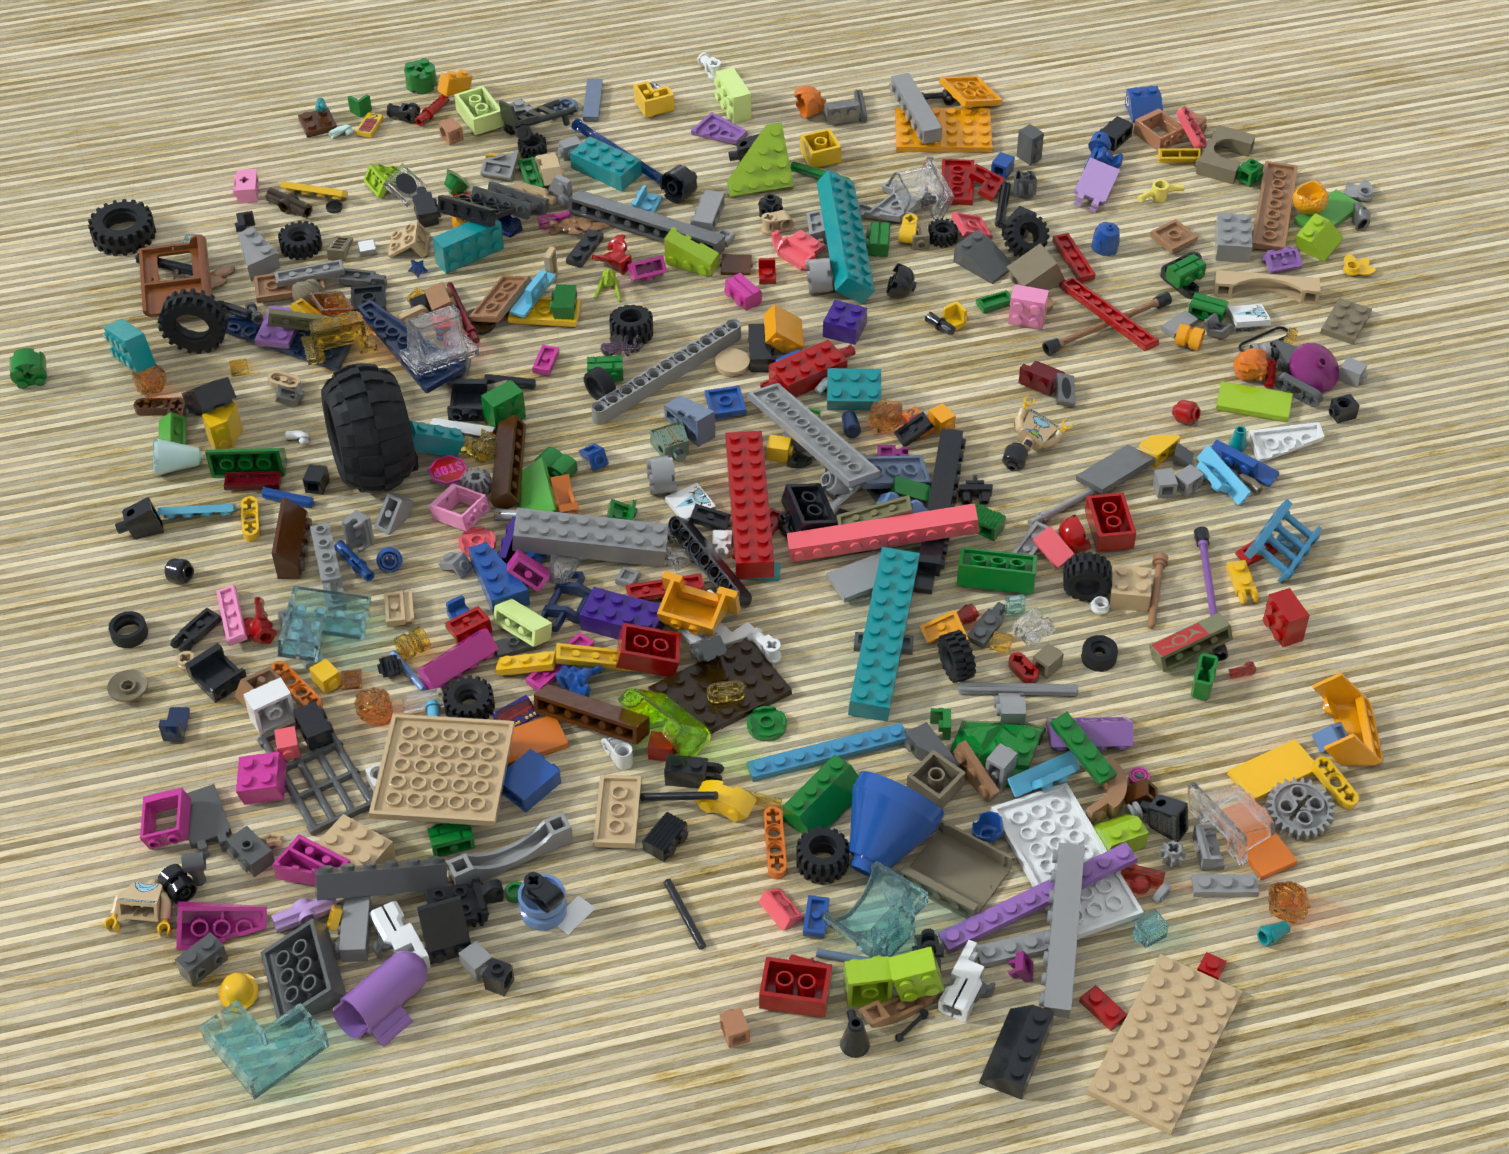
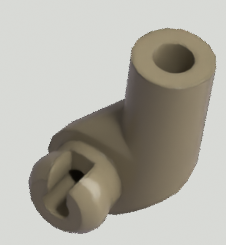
M1246 474L1239 475L1243 483H1247L1256 494H1260L1263 491V487L1255 478Z

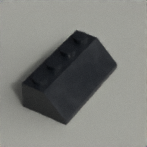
M1036 1005L1011 1008L979 1084L1022 1100L1052 1028L1054 1012Z

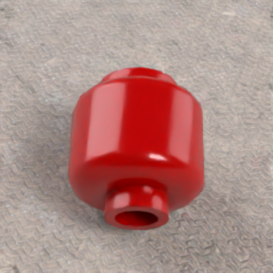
M1180 400L1174 405L1172 414L1178 423L1191 425L1199 420L1201 409L1196 402Z

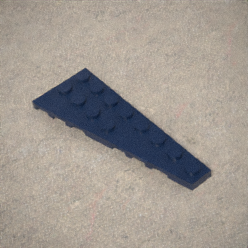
M372 300L357 306L359 315L425 393L428 394L449 382L452 378H456L466 372L465 365Z
M229 315L226 334L255 343L254 340L262 324L257 325L249 318L244 319ZM297 330L289 349L267 348L338 371L341 369L355 339V333L339 330L337 335Z

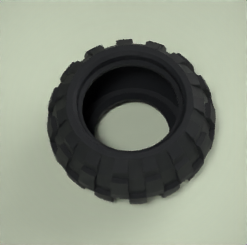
M352 364L334 372L332 378L326 380L321 390V399L329 442L340 478L350 488L358 489L361 493H380L392 490L402 484L404 478L410 476L415 466L413 436L398 381L386 368H378L376 364Z

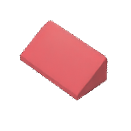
M1051 526L1032 540L1056 569L1064 565L1067 559L1072 558L1074 552Z
M781 888L765 890L759 900L760 905L782 931L789 929L805 918Z

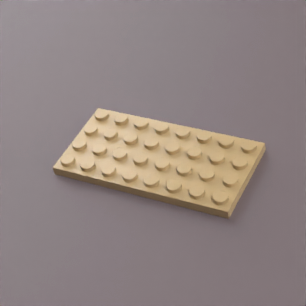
M1160 954L1089 1085L1086 1095L1171 1135L1243 991Z

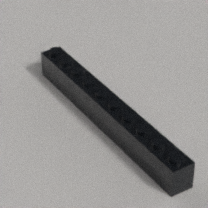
M941 429L927 506L929 511L955 507L952 501H956L957 490L954 489L959 487L960 477H957V475H961L962 464H959V462H963L964 451H961V449H965L966 439L963 438V431ZM950 538L921 542L917 573L940 577V571L945 569L946 558H943V555L947 556L948 544H945V542H949Z

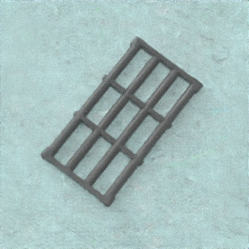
M294 722V723H291V724H289V725H287V726H285V727H282V728H287V727L295 726V729H296V730L298 729V727H297V725H296L295 722ZM274 731L257 739L261 748H264L266 753L275 752L270 744V741L275 739ZM335 732L332 733L333 742L322 748H316L312 750L313 752L286 763L285 787L291 796L292 803L296 804L304 818L307 829L312 836L332 827L343 814L352 818L370 810L373 798L360 776L359 769L355 768L343 747V742L338 739ZM335 750L348 772L336 776L325 757L326 754ZM315 759L319 761L329 778L328 781L319 785L306 763ZM297 767L310 789L298 793L287 773ZM351 778L366 800V803L357 807L353 805L341 784ZM334 787L347 809L346 812L338 816L335 815L322 791ZM311 796L316 797L328 818L327 821L318 825L303 800Z

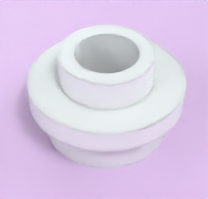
M1098 596L1092 600L1090 608L1094 613L1102 615L1109 611L1110 604L1105 597Z

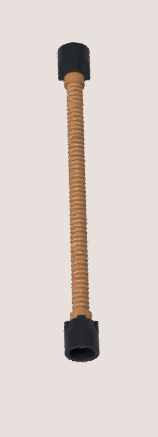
M1165 291L1158 294L1151 302L1126 311L1123 314L1129 318L1151 308L1159 309L1172 303V297L1169 292ZM1103 321L1065 338L1048 340L1042 344L1043 351L1049 356L1059 351L1064 345L1110 325Z

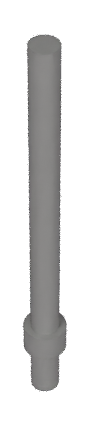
M1089 488L1049 510L1039 512L1038 516L1028 520V525L1032 527L1035 521L1045 523L1052 516L1086 499L1087 496L1098 492Z

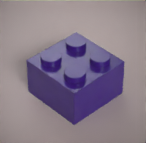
M834 300L823 320V337L856 345L867 324V307Z

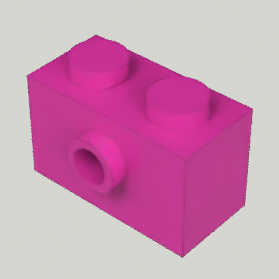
M663 255L632 262L627 265L631 281L640 279L650 281L654 279V276L667 272Z

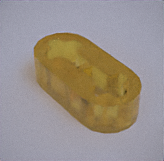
M738 680L712 683L707 688V698L712 703L738 701L745 696V686Z

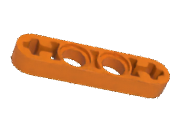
M276 661L271 664L270 667L283 678V682L290 691L292 698L300 707L309 704L310 700L311 703L316 701L318 707L323 708L321 698L286 662ZM290 679L296 680L294 684H286ZM300 691L307 692V694H305L304 696L297 695V693Z
M771 806L764 811L768 874L773 879H782L787 874L783 815L780 808ZM771 815H775V823H771ZM771 831H778L780 835L771 837L769 833ZM773 848H779L782 852L772 854L770 851ZM775 862H779V871L775 869Z

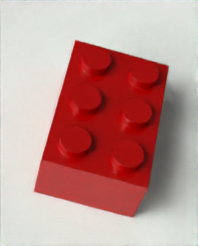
M1124 492L1087 496L1085 514L1096 551L1134 549L1137 533Z
M623 623L618 637L616 668L665 677L675 675L680 659L681 633Z
M766 957L759 991V1009L825 1018L832 980V965Z

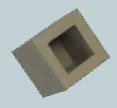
M1048 643L1033 656L1032 663L1039 670V674L1048 679L1062 667L1064 653Z

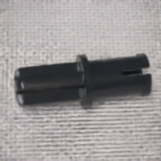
M929 312L925 316V321L935 326L936 330H942L948 335L954 334L955 326L946 322L945 318H940L933 312Z

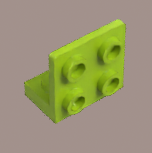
M370 164L363 181L378 198H384L388 186L396 185V177L402 173L395 166L387 167L382 164Z

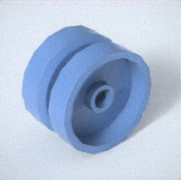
M541 874L545 879L561 889L564 899L553 910L546 913L525 896V885L523 882L518 890V903L520 906V916L527 926L536 930H549L557 927L567 914L565 888L559 879L552 875Z

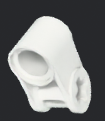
M613 737L601 739L606 754L610 756L619 769L627 770L634 765L633 750L628 742Z

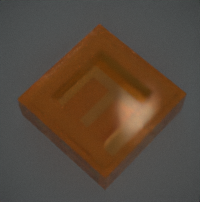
M361 669L341 671L342 690L362 689Z

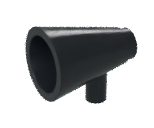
M851 1009L846 1012L849 1022L840 1040V1048L845 1055L859 1058L869 1051L870 1041L863 1021L856 1016L855 1010Z

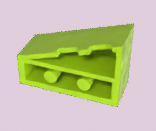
M672 227L664 238L665 264L711 278L720 266L719 253L703 243L698 244L691 240V236H684L677 232V228Z

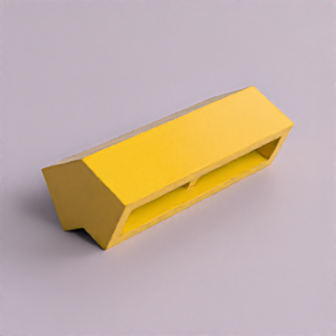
M1159 148L1158 163H1196L1197 158H1200L1201 148Z

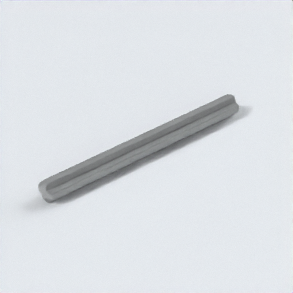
M959 682L958 691L960 694L998 695V693H1023V695L1077 696L1078 686L1076 684Z

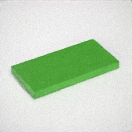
M1336 189L1329 194L1328 204L1324 210L1316 213L1330 220L1337 227L1354 215L1355 209L1353 204L1358 201ZM1301 213L1295 217L1294 223L1303 228L1314 214L1306 215Z
M541 457L522 470L519 505L520 508L558 512L546 461Z

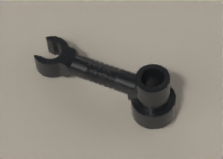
M945 89L942 92L936 93L921 92L925 100L942 98L946 105H952L956 101Z

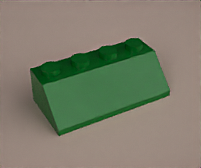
M285 448L205 450L212 478H225L226 473L281 471L282 477L286 474L287 457Z
M961 547L956 585L964 588L976 587L983 590L994 589L1002 592L1011 591L1019 592L1020 594H1033L1038 555Z
M834 754L783 805V822L802 834L804 832L808 833V829L811 828L815 830L818 826H821V828H825V826L831 827L852 806V788L858 778V774L852 765Z

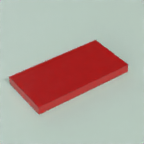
M942 159L940 199L942 196L947 197L946 204L973 206L974 180L968 177L974 168V160Z

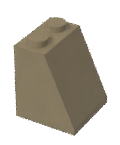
M1038 244L1007 266L1009 271L1007 275L1013 283L1016 281V285L1050 290L1059 287L1060 282L1065 281L1057 262L1041 244Z

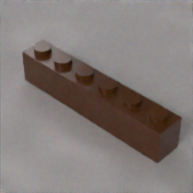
M516 415L499 422L497 428L490 502L493 506L500 509H509L520 502L526 424Z
M549 684L534 694V712L634 745L639 744L650 734L649 716Z

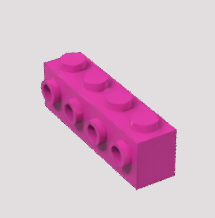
M481 629L416 670L428 690L435 689L439 691L446 686V682L450 679H458L466 669L470 671L478 666L477 662L482 659L486 661L493 657V652L499 648L488 629Z

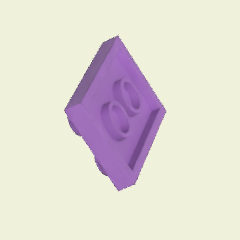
M270 306V307H269V308H271V309H279V310L293 311V310L290 309L289 307H279V306ZM268 309L254 340L255 345L289 349L298 329L268 326Z

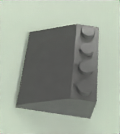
M313 918L261 951L278 1024L282 1025L330 1010L338 1005L340 998L346 994L329 929Z

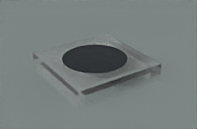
M403 163L383 184L406 207L413 202L412 197L417 194L416 189L420 186H427Z

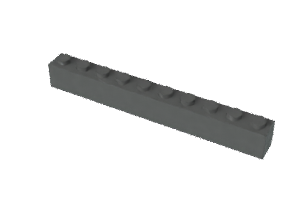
M582 190L576 191L569 197L570 213L664 242L666 235L672 227H675L680 234L691 236V240L698 244L703 243L717 251L719 255L724 251L725 235Z

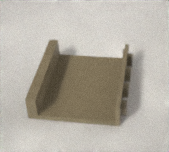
M942 820L937 832L911 866L904 865L901 868L899 883L959 916L968 919L982 911L1012 869L1013 856L1009 855L1006 851L995 848L987 841L978 839L970 832L959 829L951 822Z

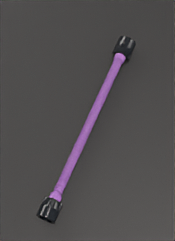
M1197 527L1194 530V539L1197 547L1200 548L1210 616L1218 612L1207 548L1210 544L1209 530L1206 527ZM1225 644L1211 650L1212 655L1218 657V661L1228 658Z

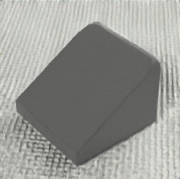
M1177 443L1173 465L1185 467L1189 464L1192 465L1194 453Z

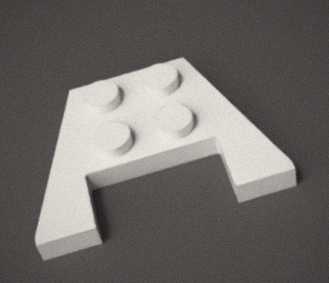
M746 622L731 632L725 625L720 623L713 635L721 636L726 647L727 645L738 644L747 639L748 634L754 627ZM677 629V633H681V637L690 645L706 637V635L692 634L685 629Z

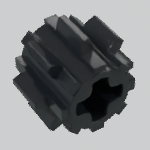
M390 655L379 659L380 664L377 667L379 674H383V678L401 674L400 669L403 668L401 659L397 658V655Z

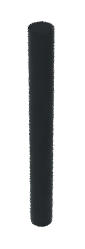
M718 792L641 793L640 799L641 801L717 800Z
M666 879L663 884L699 950L704 949L706 943L672 880Z

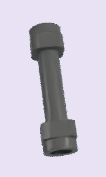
M247 302L245 308L252 310V322L257 325L262 324L264 318L261 312H257V305L253 302Z

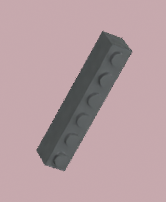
M431 856L428 860L409 858L404 862L387 860L385 863L380 864L370 861L357 866L352 863L342 864L341 867L323 865L319 867L320 869H314L317 900L425 891L426 889L448 887L447 863L440 856Z

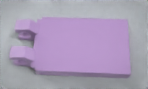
M1090 157L1074 190V194L1077 195L1074 205L1080 207L1083 199L1086 198L1093 201L1089 209L1093 213L1096 212L1099 204L1104 206L1120 169Z

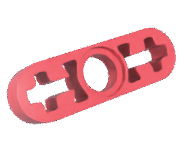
M1183 106L1176 112L1177 118L1193 147L1201 148L1202 150L1206 147L1207 141L1189 108Z

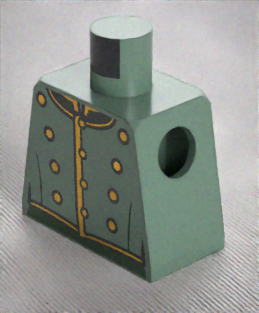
M682 421L650 430V443L661 456L671 455L672 459L675 458L677 462L685 460L686 454L689 453V443Z

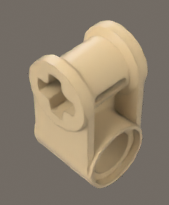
M786 210L764 213L761 217L763 221L761 232L765 235H771L776 230L780 232L789 231L794 226V221Z

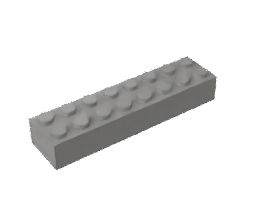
M517 508L512 551L519 549L527 553L664 567L668 524Z

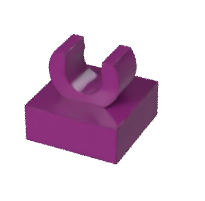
M1024 951L1016 952V958L1009 961V965L1015 969L1008 971V974L1014 979L1020 977L1025 983L1033 981L1034 962Z

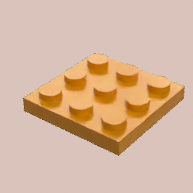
M979 76L940 77L939 83L962 107L1000 106L1003 102V99Z

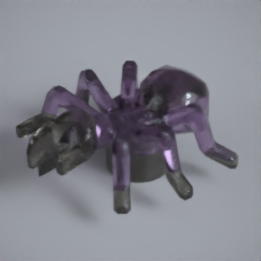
M614 335L609 338L610 343L601 344L600 350L604 356L621 355L622 351H624L626 356L629 357L630 353L640 352L644 344H637L638 335L634 338L633 345H628L627 335L624 338L623 335Z

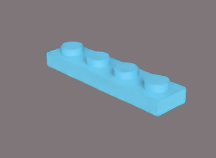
M236 504L157 508L158 515H164V518H175V514H182L183 518L194 517V513H201V517L213 516V512H220V516L231 515L232 511H237Z

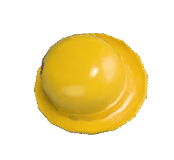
M231 973L226 976L219 986V1000L228 1010L236 1012L246 1010L254 1004L258 997V983L249 974Z

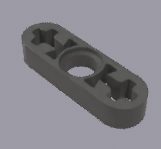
M1282 372L1274 380L1278 389L1283 392L1293 393L1292 397L1311 407H1316L1323 401V395L1319 390L1288 373ZM1296 387L1300 388L1302 393L1298 392Z

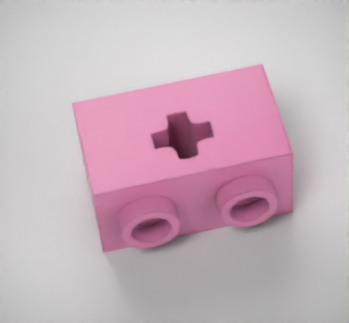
M237 170L236 177H234V197H237L238 203L258 202L259 179L257 170Z

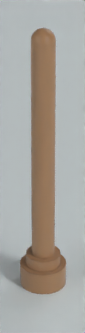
M1161 552L1155 553L1152 561L1155 567L1147 623L1150 629L1155 627L1163 569L1168 565V556Z

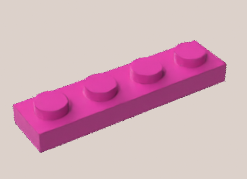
M581 632L566 643L595 647L594 641ZM556 663L554 670L531 673L526 678V684L537 692L545 685H551L557 680L556 674L563 664Z

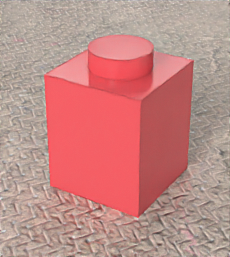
M295 726L274 730L277 751L280 752L284 761L300 758Z

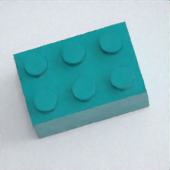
M828 368L827 410H881V369Z

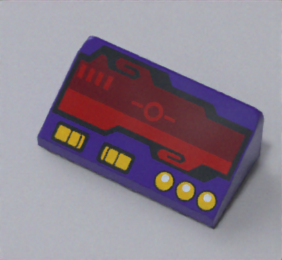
M527 695L493 713L494 720L514 721L515 727L539 716L537 712H534V705Z

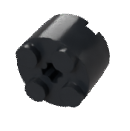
M681 164L667 171L660 177L659 182L661 190H664L666 193L664 196L673 203H679L696 193L697 174Z

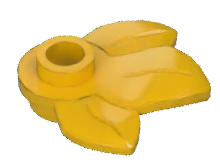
M1352 254L1344 257L1345 265L1343 271L1349 276L1358 274L1367 276L1376 271L1375 268L1369 267V258L1356 259Z

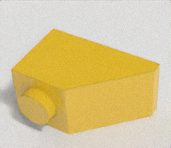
M1152 435L1140 443L1139 449L1155 457V463L1151 466L1157 468L1175 453L1177 443L1180 444L1181 437L1179 435Z

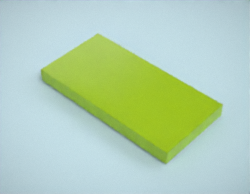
M1221 381L1216 410L1288 422L1293 393Z

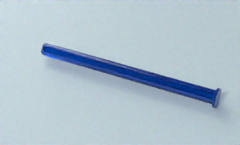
M577 118L573 121L571 126L573 130H577L588 138L593 137L630 154L582 123L581 119ZM641 161L642 173L659 183L660 177L663 174Z

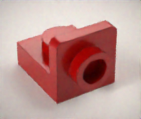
M775 258L758 259L759 284H776Z

